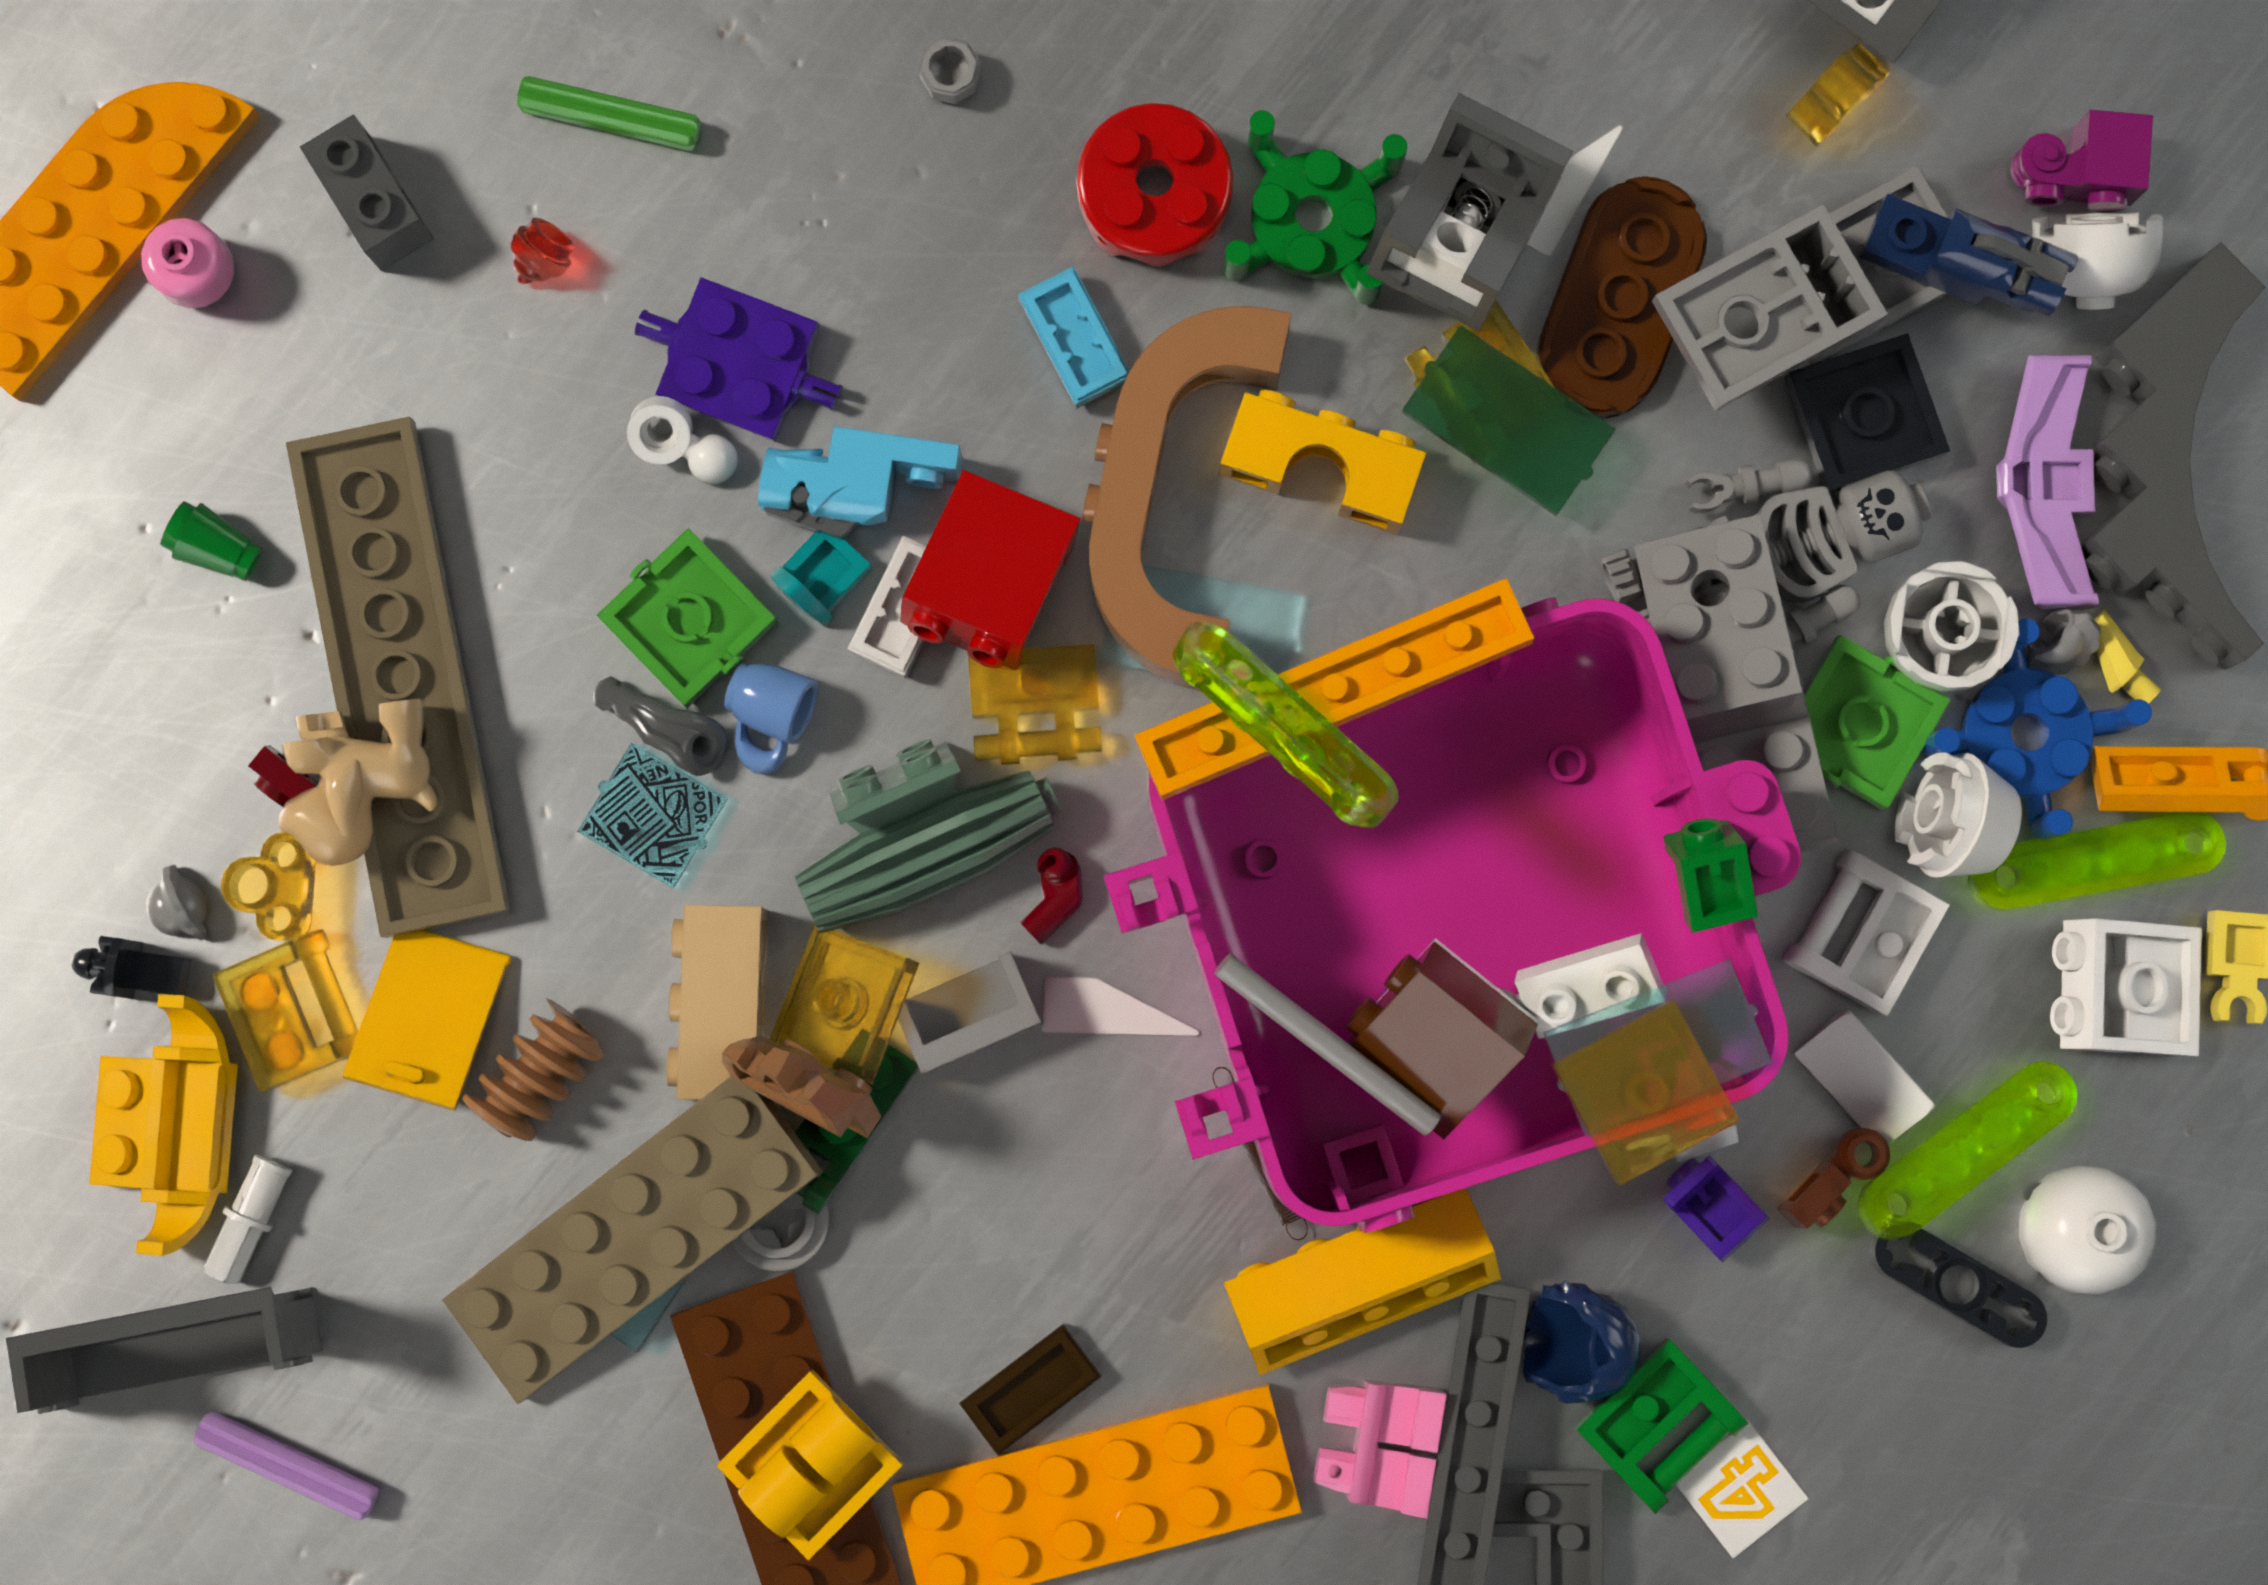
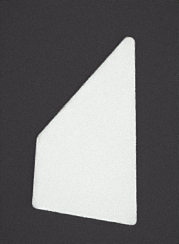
M1617 126L1569 159L1552 198L1527 243L1528 246L1546 256L1552 255L1623 130L1622 126Z
M1045 977L1043 979L1042 1031L1045 1033L1199 1035V1031L1098 978Z

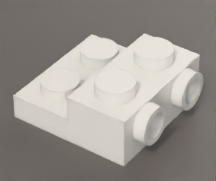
M2097 918L2063 920V932L2057 935L2052 946L2053 962L2058 969L2062 970L2061 996L2054 1001L2050 1011L2051 1026L2060 1035V1049L2199 1056L2202 928Z

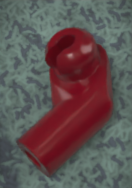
M1053 847L1040 855L1037 862V871L1041 874L1043 900L1019 922L1041 945L1080 908L1083 901L1081 867L1075 856L1062 848Z

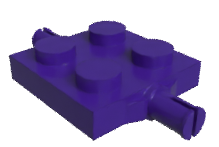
M702 277L699 279L688 310L678 320V323L652 314L647 310H643L639 315V319L642 322L661 330L658 331L637 322L635 335L668 346V362L655 393L657 396L672 398L688 409L774 442L777 440L787 412L796 404L799 397L827 407L834 411L838 404L835 398L819 393L816 390H821L840 398L843 386L809 374V354L821 326L817 321Z

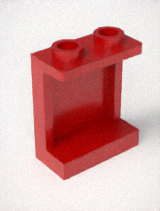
M963 470L902 596L900 622L907 625L910 632L918 638L935 644L945 641L967 651L973 660L990 668L1005 666L1012 670H1017L1023 657L1025 644L1062 564H1067L1073 551L1081 518Z

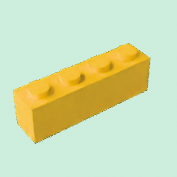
M1464 1188L1417 1203L1416 1206L1412 1207L1415 1215L1412 1219L1364 1233L1363 1230L1360 1231L1359 1227H1357L1356 1230L1331 1240L1326 1238L1316 1239L1303 1245L1296 1254L1271 1264L1267 1262L1252 1264L1240 1271L1236 1278L1223 1282L1259 1375L1501 1280L1494 1248L1467 1189Z

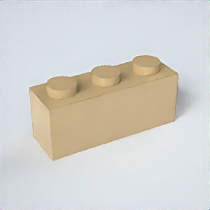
M684 904L683 919H674L671 938L672 956L682 958L681 983H672L670 987L669 1018L671 1022H679L678 1048L670 1047L668 1050L666 1078L668 1086H677L676 1099L701 1100L730 1077L722 1063L723 1051L730 1044L739 1040L760 1035L764 1037L769 910L761 906Z

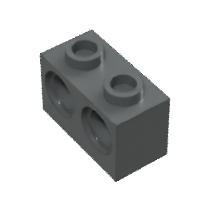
M354 114L300 146V149L360 247L380 271L434 240V237L375 141Z

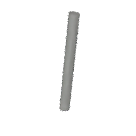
M1228 954L1219 964L1214 973L1216 977L1422 1135H1428L1438 1124L1441 1115L1234 955Z

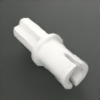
M257 1154L252 1159L253 1163L232 1207L224 1206L222 1213L227 1218L204 1265V1273L209 1277L230 1285H236L240 1282L263 1231L271 1232L273 1225L268 1220L287 1178L291 1176L293 1171L279 1162Z

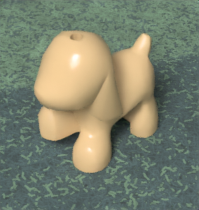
M420 698L378 704L379 721L386 729L391 743L350 738L345 727L342 711L296 716L297 728L302 740L282 744L287 765L295 773L320 774V780L316 787L300 793L285 803L280 812L278 824L281 831L291 834L316 862L330 866L343 865L356 860L370 847L374 832L371 807L372 800L375 797L413 799L429 812L434 811L437 807V796L429 785V758L421 746L424 710Z

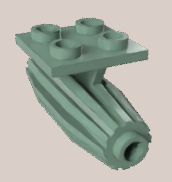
M927 739L899 751L896 754L899 762L878 772H875L872 765H868L838 779L837 782L840 789L829 793L835 813L841 825L848 823L859 833L794 875L820 934L904 911L991 872L1054 830L1055 826L1051 816L1062 811L1047 777L1035 782L1031 772L1028 770L955 789V775L961 772L955 757L946 742L934 746L931 739Z

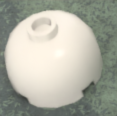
M2138 212L2066 214L2067 224H2054V228H2049V216L2032 219V237L2078 255L2075 269L2071 273L2067 272L2062 287L2067 288L2064 295L2076 297L2077 309L2098 310L2114 308L2115 296L2138 290L2150 280L2159 263L2163 240V217L2159 214H2152L2147 219L2146 226L2139 225Z
M1963 561L1935 563L1910 576L1892 596L1884 620L1885 647L1896 668L1913 683L1935 691L1967 690L1992 678L2012 657L2019 636L2018 612L2012 597L2007 598L2003 588L1995 582L1997 578L1984 568Z
M2071 1165L2048 1173L2038 1182L2041 1184L2033 1190L2030 1199L2025 1200L2019 1216V1240L2027 1262L2036 1272L2041 1273L2048 1282L2055 1284L2054 1286L2064 1291L2100 1295L2126 1286L2146 1268L2155 1249L2156 1221L2148 1199L2132 1181L2105 1167Z

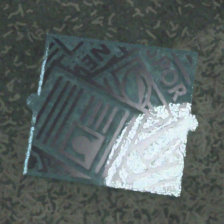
M631 742L609 780H603L598 784V789L601 793L577 832L674 889L696 851L704 850L707 847V841L704 838L728 799Z

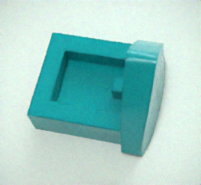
M815 531L782 567L778 566L770 574V577L783 595L796 608L814 622L826 627L834 618L831 612L873 567L846 540Z

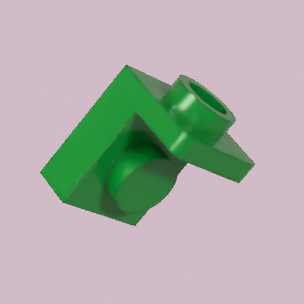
M1712 818L1697 819L1683 825L1681 831L1670 833L1663 837L1665 850L1675 862L1684 919L1692 933L1758 917L1746 842L1728 821H1719Z

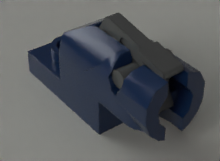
M1887 194L1880 204L1859 258L1975 305L1985 296H1988L2023 311H2037L2050 316L2063 298L2067 289L2062 287L2067 272L2071 273L2075 269L2078 255L2018 230L1994 224L1957 208L1947 217H1944Z

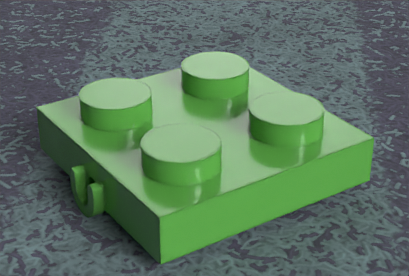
M689 528L652 563L646 559L637 565L630 574V578L633 581L596 615L687 709L723 674L726 676L730 675L731 669L737 663H742L745 660L743 655L778 622L777 618ZM646 568H648V570L642 576L639 577L640 573Z
M1839 635L1834 639L1804 691L1824 779L1833 783L1832 786L1839 789L1841 786L1883 811L1889 808L1925 746L1928 736L1932 734L1951 699L1938 691L1913 683L1900 670L1897 671L1891 668L1889 665L1895 666L1890 656H1885L1884 659H1881L1846 637Z

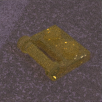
M324 929L299 936L212 974L260 1093H267L334 1063L349 1059L359 1030L356 1027L326 954V951L331 946ZM300 961L303 963L334 1039L318 1047L285 967Z

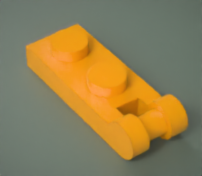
M2094 746L2090 766L2099 811L2243 812L2251 820H2268V750L2264 748ZM2231 778H2236L2237 781H2231Z

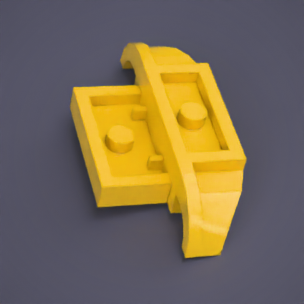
M158 994L157 1007L166 1012L171 1023L170 1047L154 1046L153 1059L100 1056L89 1185L141 1188L140 1202L157 1203L154 1225L144 1239L137 1241L136 1254L164 1256L176 1252L199 1233L211 1214L218 1194L227 1193L238 1064L230 1063L224 1036L215 1019L203 1005L185 995Z

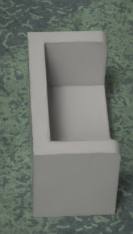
M1011 951L998 956L999 959L925 992L908 999L901 998L892 1002L893 1009L921 1074L927 1075L1042 1025V1021Z

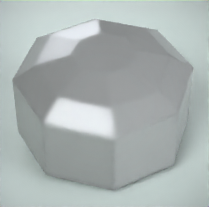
M943 37L924 49L919 76L932 99L957 104L976 92L982 69L980 60L968 42Z

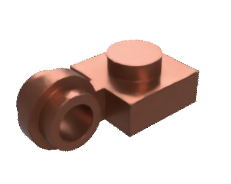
M1856 1128L1848 1131L1840 1138L1836 1147V1153L1826 1163H1820L1777 1210L1796 1228L1808 1229L1813 1223L1822 1228L1846 1204L1847 1200L1841 1194L1852 1183L1849 1180L1851 1177L1858 1180H1870L1878 1177L1885 1171L1890 1161V1149L1887 1141L1880 1133L1869 1128ZM1861 1142L1868 1144L1872 1152L1870 1161L1864 1166L1859 1165L1854 1157V1150Z

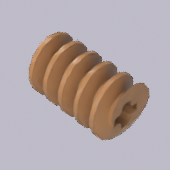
M548 998L546 1000L555 1014L553 1020L551 1021L534 1014L529 1018L538 1037L532 1040L516 1034L512 1038L522 1056L516 1060L499 1053L495 1058L505 1076L499 1080L482 1073L478 1078L488 1094L487 1097L483 1100L467 1093L462 1096V1100L477 1116L509 1138L513 1136L524 1141H532L537 1131L530 1117L540 1121H549L554 1114L546 1097L565 1102L570 1097L571 1092L563 1077L577 1082H583L587 1077L588 1073L579 1057L593 1062H600L604 1057L603 1049L594 1034L573 1014Z

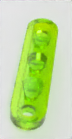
M1196 622L1186 629L1173 649V659L1181 676L1187 683L1199 689L1231 718L1232 722L1240 730L1248 733L1273 755L1289 774L1302 781L1330 806L1336 816L1342 821L1365 828L1376 827L1383 822L1397 804L1399 795L1395 782L1381 766L1230 632L1209 622Z
M2203 812L2176 813L2063 834L2050 839L2041 838L2015 843L2006 860L1998 868L1989 873L1968 875V885L1971 894L1982 906L1995 911L2012 910L2203 874L2215 868L2222 860L2226 848V839L2219 823L2208 814ZM2190 831L2197 833L2202 839L2203 846L2198 854L2191 853L2185 845V838ZM2001 866L2009 867L2015 874V884L2011 889L2001 887L1997 881V871Z
M2039 1061L2027 1065L2003 1081L1864 1186L1858 1199V1212L1864 1226L1875 1236L1886 1240L1901 1239L1918 1231L2071 1115L2077 1102V1089L2070 1074L2055 1063ZM2040 1082L2049 1085L2053 1090L2054 1099L2051 1104L2045 1103L2039 1098L2037 1086ZM1891 1193H1896L1904 1199L1906 1211L1903 1216L1896 1215L1889 1209L1888 1197Z

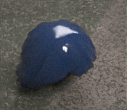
M1563 1280L1561 1284L1543 1285V1292L1538 1294L1537 1301H1534L1531 1307L1533 1314L1527 1319L1526 1325L1528 1329L1524 1333L1526 1346L1523 1376L1526 1382L1535 1383L1540 1388L1556 1395L1559 1402L1566 1404L1600 1400L1619 1392L1629 1383L1634 1374L1641 1351L1640 1334L1627 1307L1609 1295L1594 1292L1586 1284L1569 1283Z

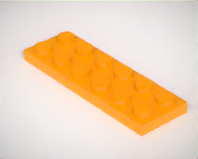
M1268 1383L1009 1451L998 1456L994 1455L893 1482L891 1485L916 1585H1032L1302 1513Z

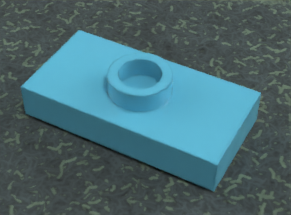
M1074 266L1018 294V300L1076 409L1124 384L1130 371Z

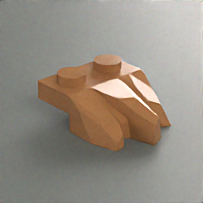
M760 1035L730 1044L722 1053V1063L732 1079L839 1137L849 1128L868 1138L881 1118L870 1096L872 1089L864 1080L844 1069H839L835 1075L830 1073L818 1062L812 1053L795 1042L785 1040L782 1046Z

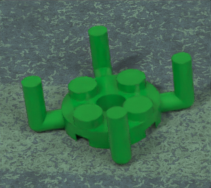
M1265 110L1255 112L1249 122L1248 146L1267 173L1260 181L1252 201L1251 223L1254 242L1248 245L1242 240H1234L1227 245L1224 261L1225 275L1230 280L1240 281L1268 262L1283 273L1291 276L1294 274L1310 277L1312 280L1329 279L1340 275L1360 303L1365 305L1374 303L1379 297L1383 282L1366 274L1369 264L1364 266L1360 261L1372 239L1377 221L1376 202L1373 191L1401 172L1407 152L1406 140L1398 134L1387 136L1382 143L1380 156L1361 170H1358L1346 160L1338 157L1334 152L1326 149H1317L1287 158L1273 138L1275 126L1273 115ZM1307 202H1319L1329 210L1331 222L1323 230L1308 231L1297 222L1295 216L1297 209Z

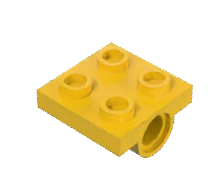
M812 1369L716 1466L739 1489V1496L753 1514L776 1535L782 1538L786 1537L809 1561L903 1466L904 1462Z

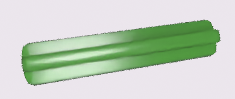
M524 77L517 94V105L524 113L682 150H694L700 136L701 122L695 114L536 77Z

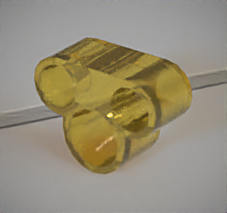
M1859 42L1853 48L1843 52L1819 76L1808 92L1790 109L1785 118L1815 147H1818L1885 81L1891 72Z
M286 832L275 833L268 837L263 844L260 857L239 858L227 867L221 880L222 895L226 902L235 910L255 914L258 929L268 939L285 943L297 942L309 932L312 923L316 861L307 854L301 844L291 834ZM291 844L296 852L295 859L290 865L282 867L278 861L279 851L283 846ZM259 868L267 877L268 886L266 893L255 903H247L239 894L238 886L240 879L248 870ZM285 907L291 915L290 924L287 928L278 931L274 926L273 918L277 910Z

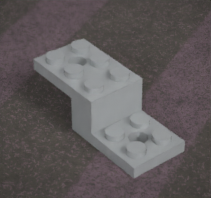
M1918 165L1830 213L1825 205L1822 204L1655 295L1652 303L1715 412L1806 362L1812 365L1830 359L1948 294L1859 258L1880 204L1887 194L1947 217ZM1736 307L1750 310L1758 321L1757 334L1748 339L1737 338L1730 334L1725 326L1726 312Z
M1761 514L1634 545L1651 626L1662 645L1703 771L1739 760H1752L1763 764L1774 774L1778 782L1801 853L1839 844ZM1708 579L1722 580L1730 587L1726 599L1715 606H1703L1694 600L1696 588Z

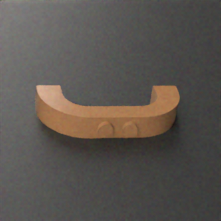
M1231 306L1201 312L1173 325L1159 335L1136 360L1121 389L1113 425L1102 423L1100 427L1095 460L1105 462L1100 486L1089 484L1082 521L1092 523L1089 542V564L1096 604L1111 635L1133 660L1157 676L1179 685L1217 693L1229 635L1230 620L1185 611L1170 604L1151 586L1142 566V551L1168 425L1181 402L1193 392L1207 385L1220 382H1236L1277 390L1290 328L1291 313L1252 306Z

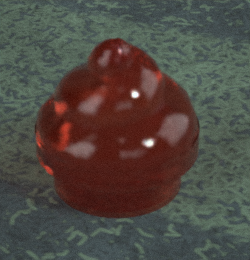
M533 218L528 226H519L513 234V239L510 243L511 252L515 257L513 268L518 274L517 281L520 284H529L533 281L543 282L564 275L571 265L569 256L575 249L572 240L558 227L541 218Z

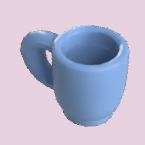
M742 663L738 666L727 687L724 706L726 710L733 712V716L738 719L735 731V748L738 757L746 768L753 773L767 775L776 772L784 763L788 744H794L800 739L814 712L818 695L816 680L766 663H753L752 665ZM748 727L777 739L776 747L769 751L757 747L748 736Z

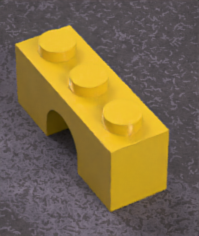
M1260 390L1258 396L1247 392L1244 393L1220 463L1219 476L1279 495L1285 475L1292 465L1308 457L1324 458L1338 467L1345 481V495L1338 516L1398 535L1426 452L1414 449L1416 442L1413 439L1389 430H1380L1379 435L1375 436L1354 429L1356 422L1353 419L1334 411L1320 410L1319 415L1315 416L1295 409L1296 402L1278 392Z

